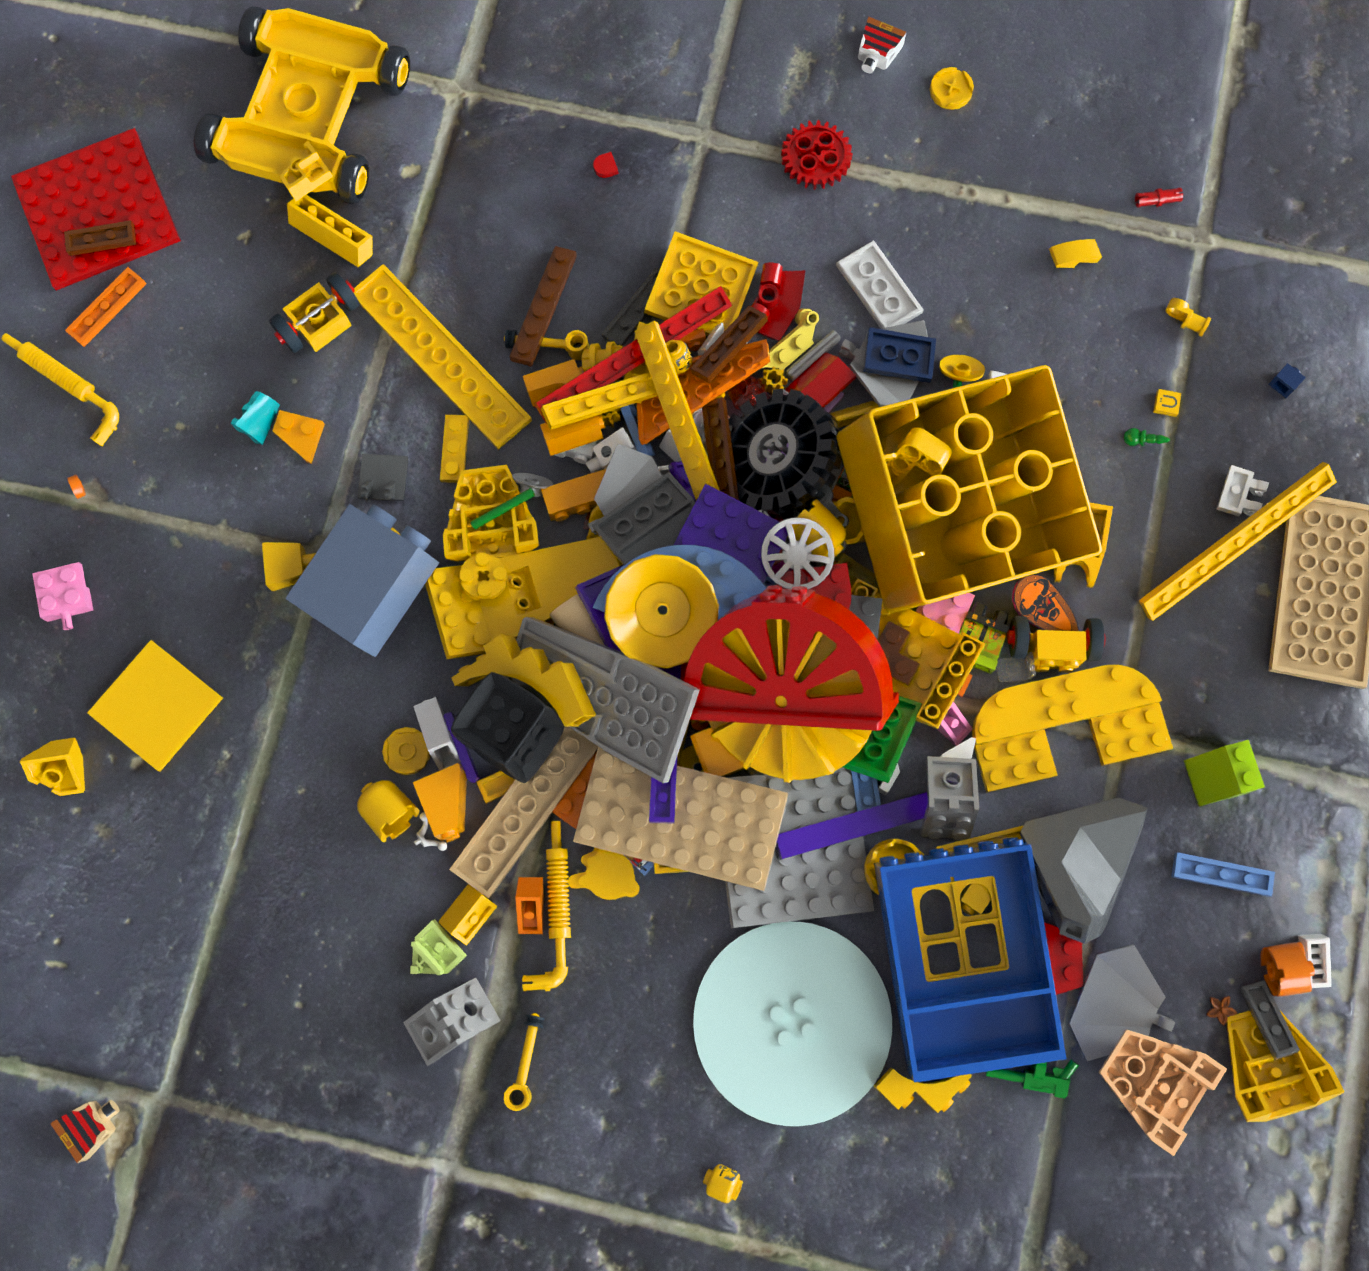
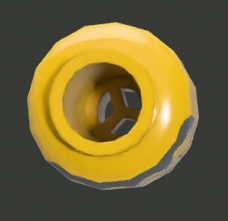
M681 340L666 342L676 373L686 372L692 364V356L687 344Z
M718 1164L713 1170L708 1169L703 1184L707 1185L706 1193L709 1197L727 1204L731 1200L735 1201L737 1199L743 1181L740 1180V1174L736 1170Z

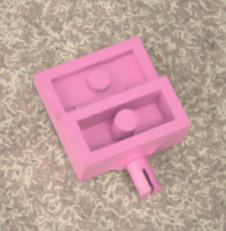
M77 562L32 573L39 615L43 620L49 622L61 619L63 630L73 629L71 616L93 611L90 589L86 587L81 563Z
M966 593L918 606L915 612L959 634L975 595Z

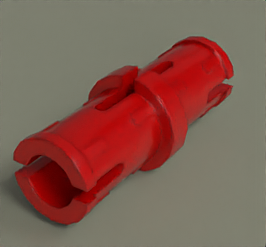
M1158 188L1152 192L1136 193L1135 202L1139 201V203L1135 205L1137 208L1150 205L1160 207L1166 203L1182 202L1183 193L1179 194V192H1182V188L1168 190Z

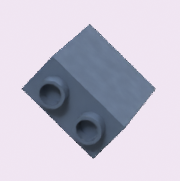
M349 504L285 599L353 645L376 657L439 562L425 552L431 540L407 525L401 535L391 530L397 519L373 504L365 514Z

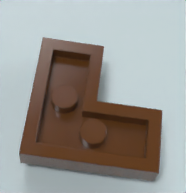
M888 621L878 642L887 658L892 678L909 686L920 667L919 663L900 654L910 636V632Z

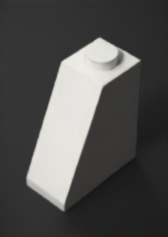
M434 697L413 706L427 749L439 770L456 763L462 766L444 720L443 709L437 698Z

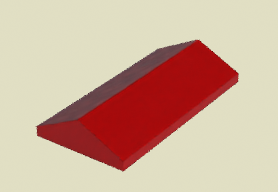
M825 352L785 390L788 393L790 389L801 391L805 396L809 395L824 408L857 377L839 357Z

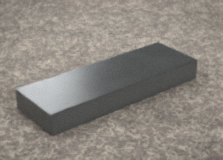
M1265 980L1241 987L1240 992L1273 1059L1277 1060L1298 1053L1300 1049Z

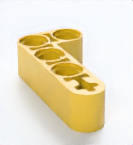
M918 427L912 428L892 452L896 453L897 457L886 462L893 489L895 490L915 465L930 475L941 474L951 457V448L926 430Z

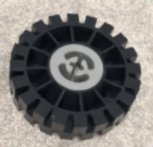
M773 389L772 397L767 392L756 395V405L749 400L742 404L739 408L743 415L738 417L733 413L729 418V425L733 427L730 436L739 501L758 511L762 510V513L766 511L769 517L775 519L776 514L781 518L792 517L793 509L800 513L804 509H810L808 501L811 498L820 501L826 495L821 488L824 484L832 487L837 477L831 471L832 469L840 470L842 457L837 454L840 451L837 442V434L840 429L826 409L809 395L805 396L801 391L790 389L788 393L785 389Z

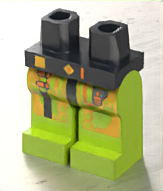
M976 602L967 613L959 634L962 635L964 632L985 643L973 667L992 674L996 669L997 660L1009 626H1007L1009 614L996 610L991 620L984 617L987 606Z

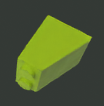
M1249 740L1223 746L1184 760L1199 807L1265 788Z

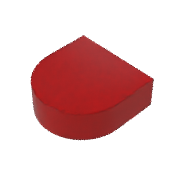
M612 152L595 158L593 166L597 176L608 178L619 174Z

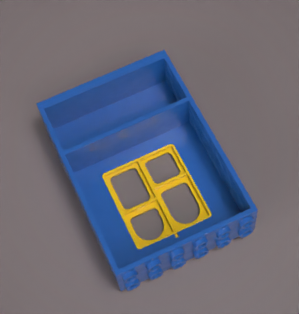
M1017 837L1002 839L1003 843L1000 844L993 843V841L979 842L978 847L974 848L968 847V845H958L953 847L954 851H947L943 848L929 850V855L913 852L904 854L905 858L903 859L887 856L879 858L880 862L874 863L906 1068L914 1083L1066 1059L1031 844L1023 842V839H1018ZM972 883L984 885L991 897L992 911L986 914L964 916L960 903L962 890ZM938 889L948 896L954 924L952 931L932 935L924 933L920 900L927 891ZM992 923L996 928L1001 961L998 965L972 968L965 930L970 926ZM955 942L958 949L960 969L955 972L932 974L927 955L928 946Z

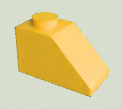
M76 738L50 741L20 760L28 781L36 785L41 783L52 788L51 792L59 796L84 793L83 756Z

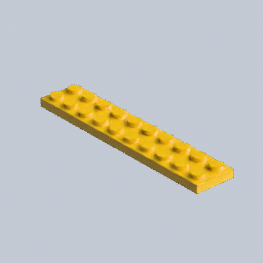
M384 264L354 288V294L360 306L498 450L532 421L531 416Z

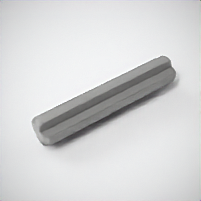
M835 330L827 334L787 369L786 375L792 381L797 379L825 352L827 353L840 341V335Z

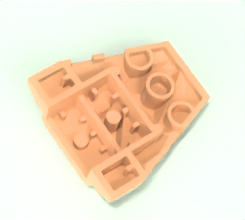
M1125 1029L1099 1070V1074L1120 1099L1147 1137L1174 1156L1187 1136L1182 1131L1206 1090H1215L1227 1068L1205 1053L1189 1050L1179 1045L1163 1042L1156 1038Z

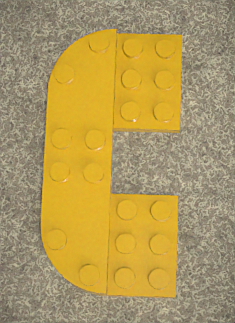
M1104 665L1012 686L995 693L982 705L972 727V738H976L974 750L986 793L1058 776L1045 733L1047 728L1088 719L1101 766L1173 749L1159 703L1162 699L1158 690L1145 675L1133 668L1123 665Z

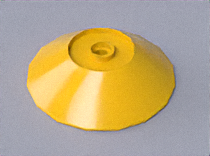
M654 554L633 561L616 575L606 595L604 618L611 639L625 656L657 668L668 669L688 663L700 638L718 621L719 604L712 583L697 566L678 556ZM661 605L666 606L667 613L661 614L658 611V607Z

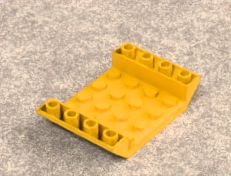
M858 578L851 589V595L882 598L878 588ZM882 601L878 639L888 621L910 632V636L900 654L920 664L909 686L892 678L893 692H899V696L922 703V707L916 716V721L938 729L983 650L985 643L964 632L960 635L911 609L890 613L886 611Z

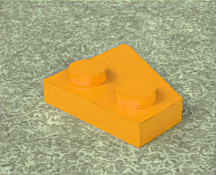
M279 410L272 431L307 463L311 464L325 424L321 420Z

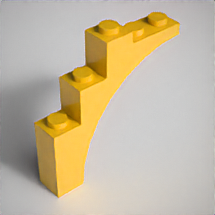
M500 633L491 637L490 642L483 646L486 654L478 656L476 662L463 666L458 670L459 673L451 677L455 686L467 687L483 680L491 672L516 678L541 693L556 710L564 726H579L596 716L573 663L557 661L550 665L543 649L528 647L520 650L515 637Z

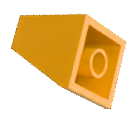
M712 728L690 736L705 773L726 777L745 769L742 767L744 763L730 753L718 737H712Z
M456 763L413 782L434 837L441 841L446 840L447 843L460 838L459 834L465 832L467 777L463 767Z

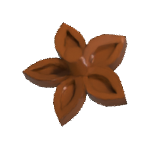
M1230 996L1224 997L1221 1002L1216 998L1210 997V1003L1214 1008L1208 1010L1206 1016L1217 1017L1218 1021L1224 1026L1228 1020L1227 1015L1233 1016L1238 1014L1233 1008L1228 1007Z

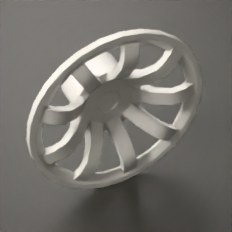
M805 518L783 520L776 524L764 539L761 551L762 564L768 576L783 588L792 589L795 586H805L807 589H810L821 583L830 573L834 562L833 543L824 528L814 521ZM792 524L806 525L799 541H796ZM783 527H786L788 533V544L774 535ZM813 528L823 538L807 545L805 544ZM772 541L777 544L783 552L767 555L769 542ZM826 543L828 557L811 554L812 550ZM783 560L785 564L774 574L768 561ZM810 561L827 564L820 576L809 564ZM789 568L794 570V584L780 579ZM800 569H805L814 581L800 585Z

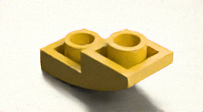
M1095 239L1065 242L1052 246L1049 249L1056 268H1075L1079 262L1098 263L1102 258Z

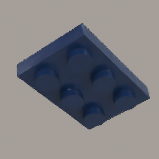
M869 327L863 372L930 383L933 376L936 338Z

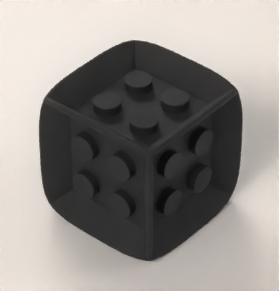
M491 672L479 683L457 714L451 727V733L463 745L473 749L488 763L513 779L526 783L537 773L559 741L565 726L559 715L532 693L508 678Z

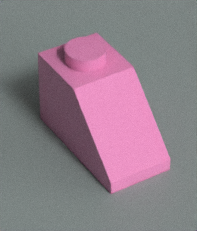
M953 702L937 730L957 746L972 731V727Z

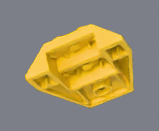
M1250 1011L1229 1016L1226 1022L1235 1098L1246 1122H1267L1314 1108L1344 1093L1332 1066L1282 1012L1281 1014L1300 1051L1277 1060L1273 1059Z

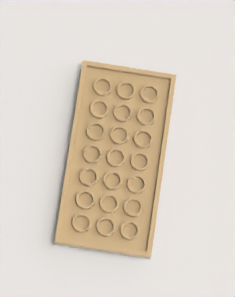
M1318 496L1286 520L1268 671L1354 688H1367L1369 675V505Z
M598 747L573 842L765 891L788 798L787 792L677 766L675 824L649 823L651 776Z

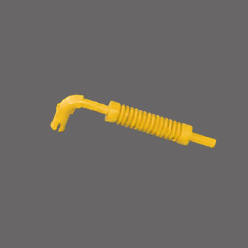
M5 333L1 340L18 351L17 357L82 402L89 400L103 409L105 416L101 420L102 423L90 437V439L103 447L113 431L117 430L116 426L119 422L117 407L112 402H107L95 394L94 385L78 376L31 342L22 344L8 333Z
M551 821L552 849L546 850V860H548L546 865H548L547 870H549L547 872L549 875L547 876V879H549L547 883L550 884L547 886L549 889L547 891L549 893L548 898H550L548 900L550 903L548 904V907H550L548 909V912H550L548 916L551 917L548 919L551 922L549 923L551 927L549 928V939H555L556 967H554L553 971L545 972L542 975H523L522 982H533L532 984H522L523 991H550V989L559 986L564 981L568 972L565 957V938H571L570 922H568L570 920L568 917L570 915L568 913L570 911V908H568L570 904L567 903L569 902L567 898L569 897V894H567L569 892V889H567L569 887L567 884L569 876L566 875L568 873L566 870L568 869V866H566L568 861H565L568 859V850L561 848L560 821Z

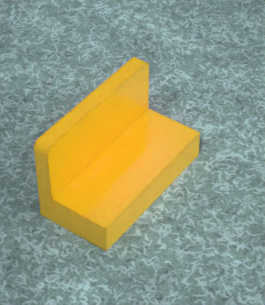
M468 884L441 917L439 924L467 946L497 908V905Z

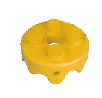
M890 838L879 842L870 850L865 860L864 874L869 887L875 894L879 895L874 863L880 862L879 858L894 856L895 858L903 859L905 858L904 854L919 852V854H923L914 844L898 838Z

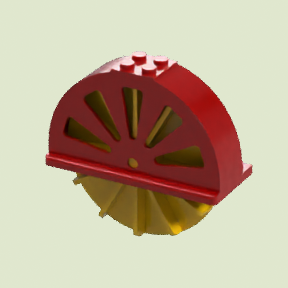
M779 585L768 586L762 593L751 596L732 607L700 638L688 661L684 682L700 689L690 720L708 721L713 729L712 737H718L727 750L744 763L742 767L746 770L748 767H751L766 775L782 778L787 783H790L792 780L813 779L830 775L846 765L860 752L872 731L882 730L899 702V692H893L892 676L887 658L872 631L852 611L830 598L816 594L815 590H807L805 586H795L792 589H782V586Z

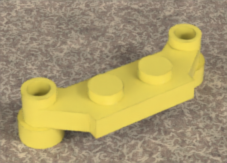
M799 309L795 316L798 326L769 350L770 363L762 368H772L775 366L777 370H784L814 344L812 338L815 325L819 321V315L811 309Z

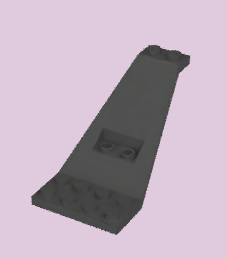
M668 472L592 524V527L617 559L625 565L645 552L674 545L695 501L671 473Z

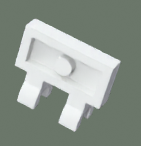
M1231 465L1216 509L1238 517L1242 511L1248 516L1253 515L1261 509L1263 503L1247 500L1248 491L1262 497L1263 493L1267 491L1269 482L1253 479L1254 472Z

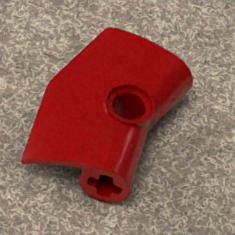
M768 262L763 264L758 296L751 307L766 314L768 319L757 333L780 341L800 309L806 271H782L783 267L780 264ZM770 295L773 299L767 301L763 297Z

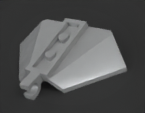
M924 320L881 328L883 330L928 337ZM867 335L860 349L856 348L852 342L844 340L839 355L853 360L849 367L879 407L911 398L919 381L863 372Z
M617 443L594 499L605 516L662 477V474L652 456ZM599 519L594 520L588 524L592 533H594L595 535H597V533L594 531L592 524L597 522Z
M1134 944L1096 954L1090 972L1084 980L1069 1024L1086 1061L1109 1055L1125 1029L1149 1036L1151 1025L1154 1023L1172 1032L1175 1022L1171 1018L1157 1013L1158 1008L1166 997Z

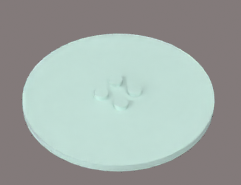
M789 921L772 923L750 930L739 936L719 953L711 963L700 984L695 1001L693 1028L701 1063L714 1086L730 1103L744 1113L761 1121L783 1126H805L825 1122L839 1116L853 1107L869 1092L882 1072L888 1057L892 1037V1014L888 994L879 973L868 957L856 945L828 928L811 923Z

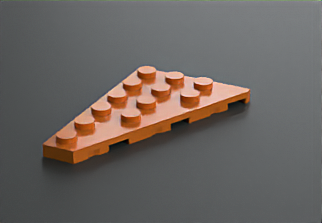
M764 339L746 344L710 383L693 375L690 368L684 373L677 374L691 414L770 363L767 340ZM697 356V357H693V358H692V364H691L690 368L696 363V361H697L701 356ZM658 396L644 400L641 404L637 403L639 441L641 445H644L670 428Z

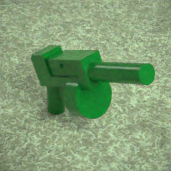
M1071 1059L1064 1068L1053 1067V1074L1046 1073L1047 1062L1032 1064L1031 1070L1024 1069V1073L999 1069L986 1071L985 1076L1020 1082L1023 1089L1052 1093L1054 1097L1065 1099L1068 1096L1069 1078L1079 1067V1064Z

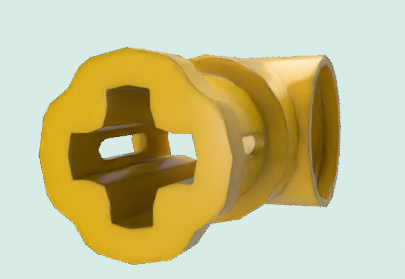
M1172 298L1165 310L1169 316L1182 321L1181 328L1191 329L1197 332L1200 337L1203 336L1211 321L1210 317L1204 318L1193 313L1194 310L1189 308V304L1179 298Z

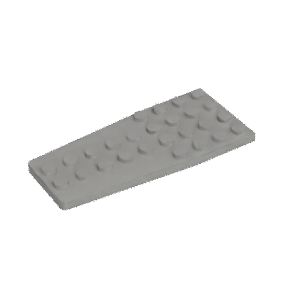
M525 617L522 620L516 640L520 650L528 647L543 649L550 665L557 661L573 663L596 713V716L581 725L569 727L604 751L662 783L669 782L700 689L652 665L625 656L623 652L534 617ZM505 676L532 693L546 706L556 712L548 700L532 686L516 678Z

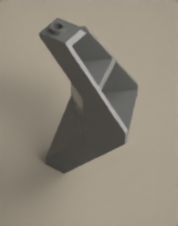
M1115 798L1034 819L1024 824L1020 835L1024 842L1031 844L1036 876L1039 882L1038 889L1061 935L1084 944L1102 935L1143 829L1147 807L1122 798Z

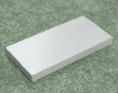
M874 240L836 263L839 271L880 328L905 324L923 313L921 305Z

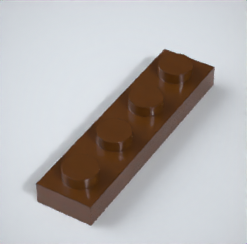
M748 306L690 368L692 374L710 383L768 321L767 315Z

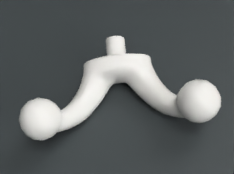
M422 812L420 819L423 821V825L416 833L418 839L414 841V844L418 845L421 843L423 847L438 846L439 850H446V842L424 838L428 827V820L425 812Z

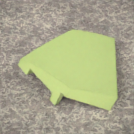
M432 920L415 936V941L411 942L413 957L410 974H448L467 955L436 920Z

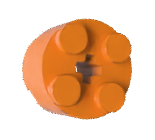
M1301 942L1262 948L1261 966H1266L1267 974L1263 976L1273 996L1283 997L1312 991L1310 976L1315 975L1314 965L1310 960L1307 961Z

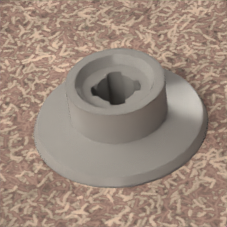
M515 473L512 475L513 480L520 484L519 492L522 493L532 488L535 493L534 497L542 495L541 489H546L553 485L551 480L535 474Z

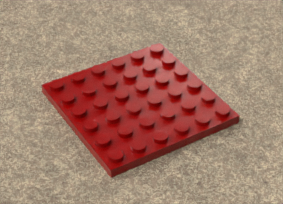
M135 128L11 176L52 287L56 291L181 241ZM130 220L134 224L136 245L69 256L66 252L65 231Z

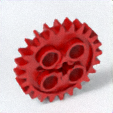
M817 120L816 125L808 121V127L800 123L799 130L792 128V135L787 134L786 141H783V149H781V164L785 165L784 172H790V179L797 177V185L803 181L805 182V188L812 184L814 190H816L817 184H820L822 189H825L827 182L830 186L834 185V179L840 182L842 175H847L853 155L851 153L852 145L848 144L849 138H842L843 130L836 132V125L828 128L829 122L821 126L820 120ZM805 165H810L812 168H806Z

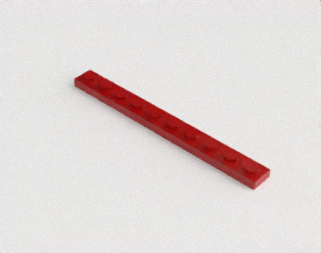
M722 286L717 287L659 324L665 343L670 340H680L730 308L732 304ZM635 339L534 403L545 423L547 424L541 411L543 405L607 386L644 363L645 359L638 340Z

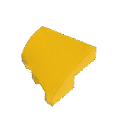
M309 141L303 144L305 151L301 156H294L290 161L289 167L284 169L279 176L295 201H298L333 177Z

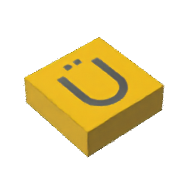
M1158 389L1153 413L1176 417L1179 413L1181 393Z

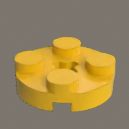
M480 552L470 557L462 565L459 574L462 590L474 600L481 601V599L492 600L497 598L506 587L507 571L504 564L498 558L485 552ZM487 573L489 580L478 581L479 574Z

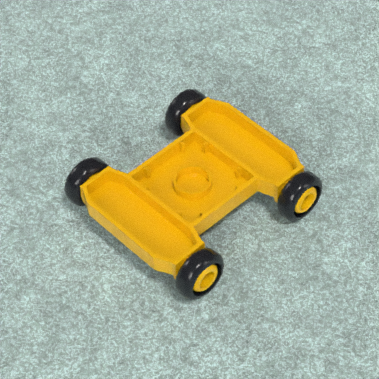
M249 7L245 10L239 23L238 42L240 49L248 56L259 57L263 53H267L269 57L244 117L222 118L220 115L209 113L199 120L193 140L197 158L208 164L217 163L219 160H222L233 170L283 183L279 178L280 174L289 167L290 161L294 156H301L305 151L303 144L309 141L333 175L331 179L311 192L333 190L335 193H338L343 202L349 204L358 203L363 198L369 181L368 161L359 154H349L346 156L345 151L335 147L334 143L358 82H375L377 85H380L385 94L391 96H398L403 92L410 73L411 61L408 51L401 46H390L388 48L386 42L381 41L369 30L289 8L266 11L260 7Z

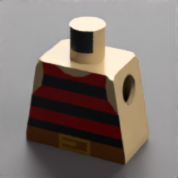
M109 1100L102 1107L97 1101L85 1103L50 1124L75 1161L79 1163L87 1161L115 1131L116 1128L110 1119L120 1110L113 1100Z

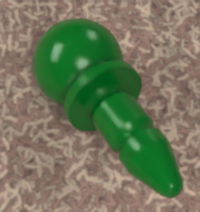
M1130 428L1124 434V441L1129 446H1137L1139 444L1144 446L1145 442L1163 444L1170 441L1168 437L1163 435H1146V430L1140 431L1137 428Z

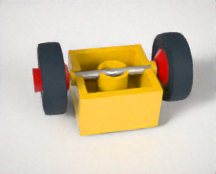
M333 272L326 278L331 288V295L318 282L283 308L292 325L286 322L279 314L269 319L271 326L276 331L274 333L275 337L282 345L286 344L293 353L303 348L297 331H299L313 350L317 352L352 326L337 302L342 303L350 312L355 310L360 303L354 294L355 290L347 280L344 281L338 273Z
M1013 616L1007 632V643L1009 644L1011 657L1023 659L1027 656L1028 668H1035L1036 672H1048L1049 669H1058L1060 673H1071L1086 660L1099 661L1106 642L1103 622L1098 618L1086 619L1083 631L1037 630L1033 634L1029 631L1027 617Z

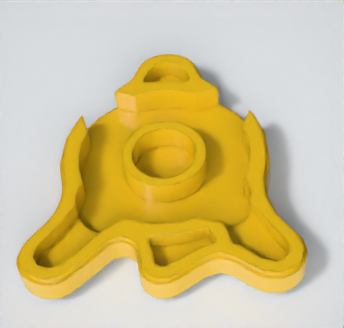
M595 847L592 852L585 854L581 858L582 864L586 866V871L574 874L568 879V884L571 888L589 889L596 896L605 900L635 897L640 891V887L635 880L633 866L624 855L610 851L607 852Z

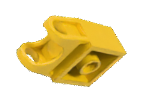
M1089 503L1101 542L1102 552L1098 556L1054 568V582L1060 583L1067 566L1078 565L1085 571L1086 586L1093 588L1106 552L1113 506Z

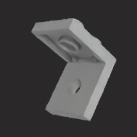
M927 756L928 804L921 826V836L931 839H970L979 812L976 759ZM946 778H955L958 784H949Z
M474 978L432 1000L403 1023L426 1065L429 1066L458 1045L492 1027L501 1020L477 978ZM464 1005L471 1009L472 1016L465 1012Z

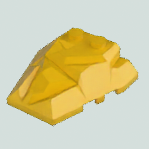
M507 465L460 471L454 493L455 501L453 508L449 511L448 516L450 519L447 529H444L443 533L444 555L446 559L466 561L480 552L501 558L529 552L539 546L537 524L529 512L526 502L477 529H474L471 525L472 520L520 494L519 488L513 480Z

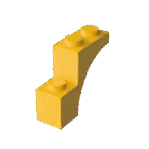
M889 1068L876 1082L874 1087L898 1110L901 1106L905 1109L913 1101L914 1097L912 1094L915 1092L935 1112L939 1113L941 1110L945 1112L953 1104L954 1101L951 1098L957 1092L962 1093L971 1083L969 1079L972 1075L947 1077L934 1082L914 1083L912 1080L900 1075L893 1068Z

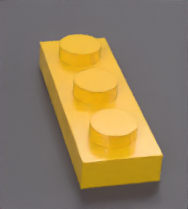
M445 414L440 471L441 482L457 483L460 471L465 470L469 419L466 415Z

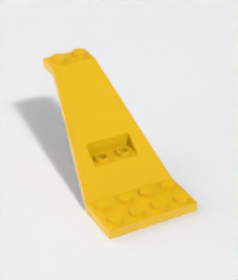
M600 537L501 557L498 559L504 564L507 571L506 587L497 598L492 600L481 599V601L470 598L462 590L459 578L462 565L435 568L425 586L446 659L486 654L483 646L490 642L491 637L500 633L514 636L516 639L522 620L525 617H534L544 622L552 619L550 617L552 611L578 594L575 589L578 584L623 564ZM480 573L478 581H488V574ZM519 602L524 603L525 607H522Z

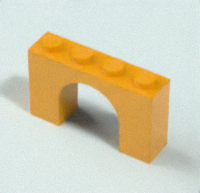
M575 359L524 375V383L532 406L534 407V403L583 373L582 366L577 367ZM601 415L550 430L546 423L540 424L550 456L603 439L601 429L605 428Z

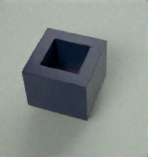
M1287 363L1268 385L1287 398L1306 377L1301 374L1299 369Z

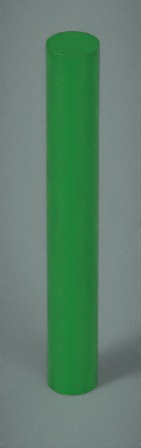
M529 488L472 520V527L477 529L535 496L532 488Z

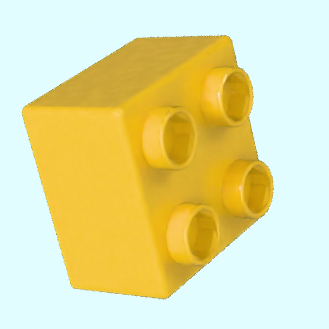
M1047 365L874 408L837 434L838 446L884 608L890 613L931 604L1100 555L1102 552L1101 542L1053 374ZM918 427L926 430L951 448V457L941 474L930 475L915 465L895 490L893 489L886 462L897 457L896 453L892 452L912 428Z

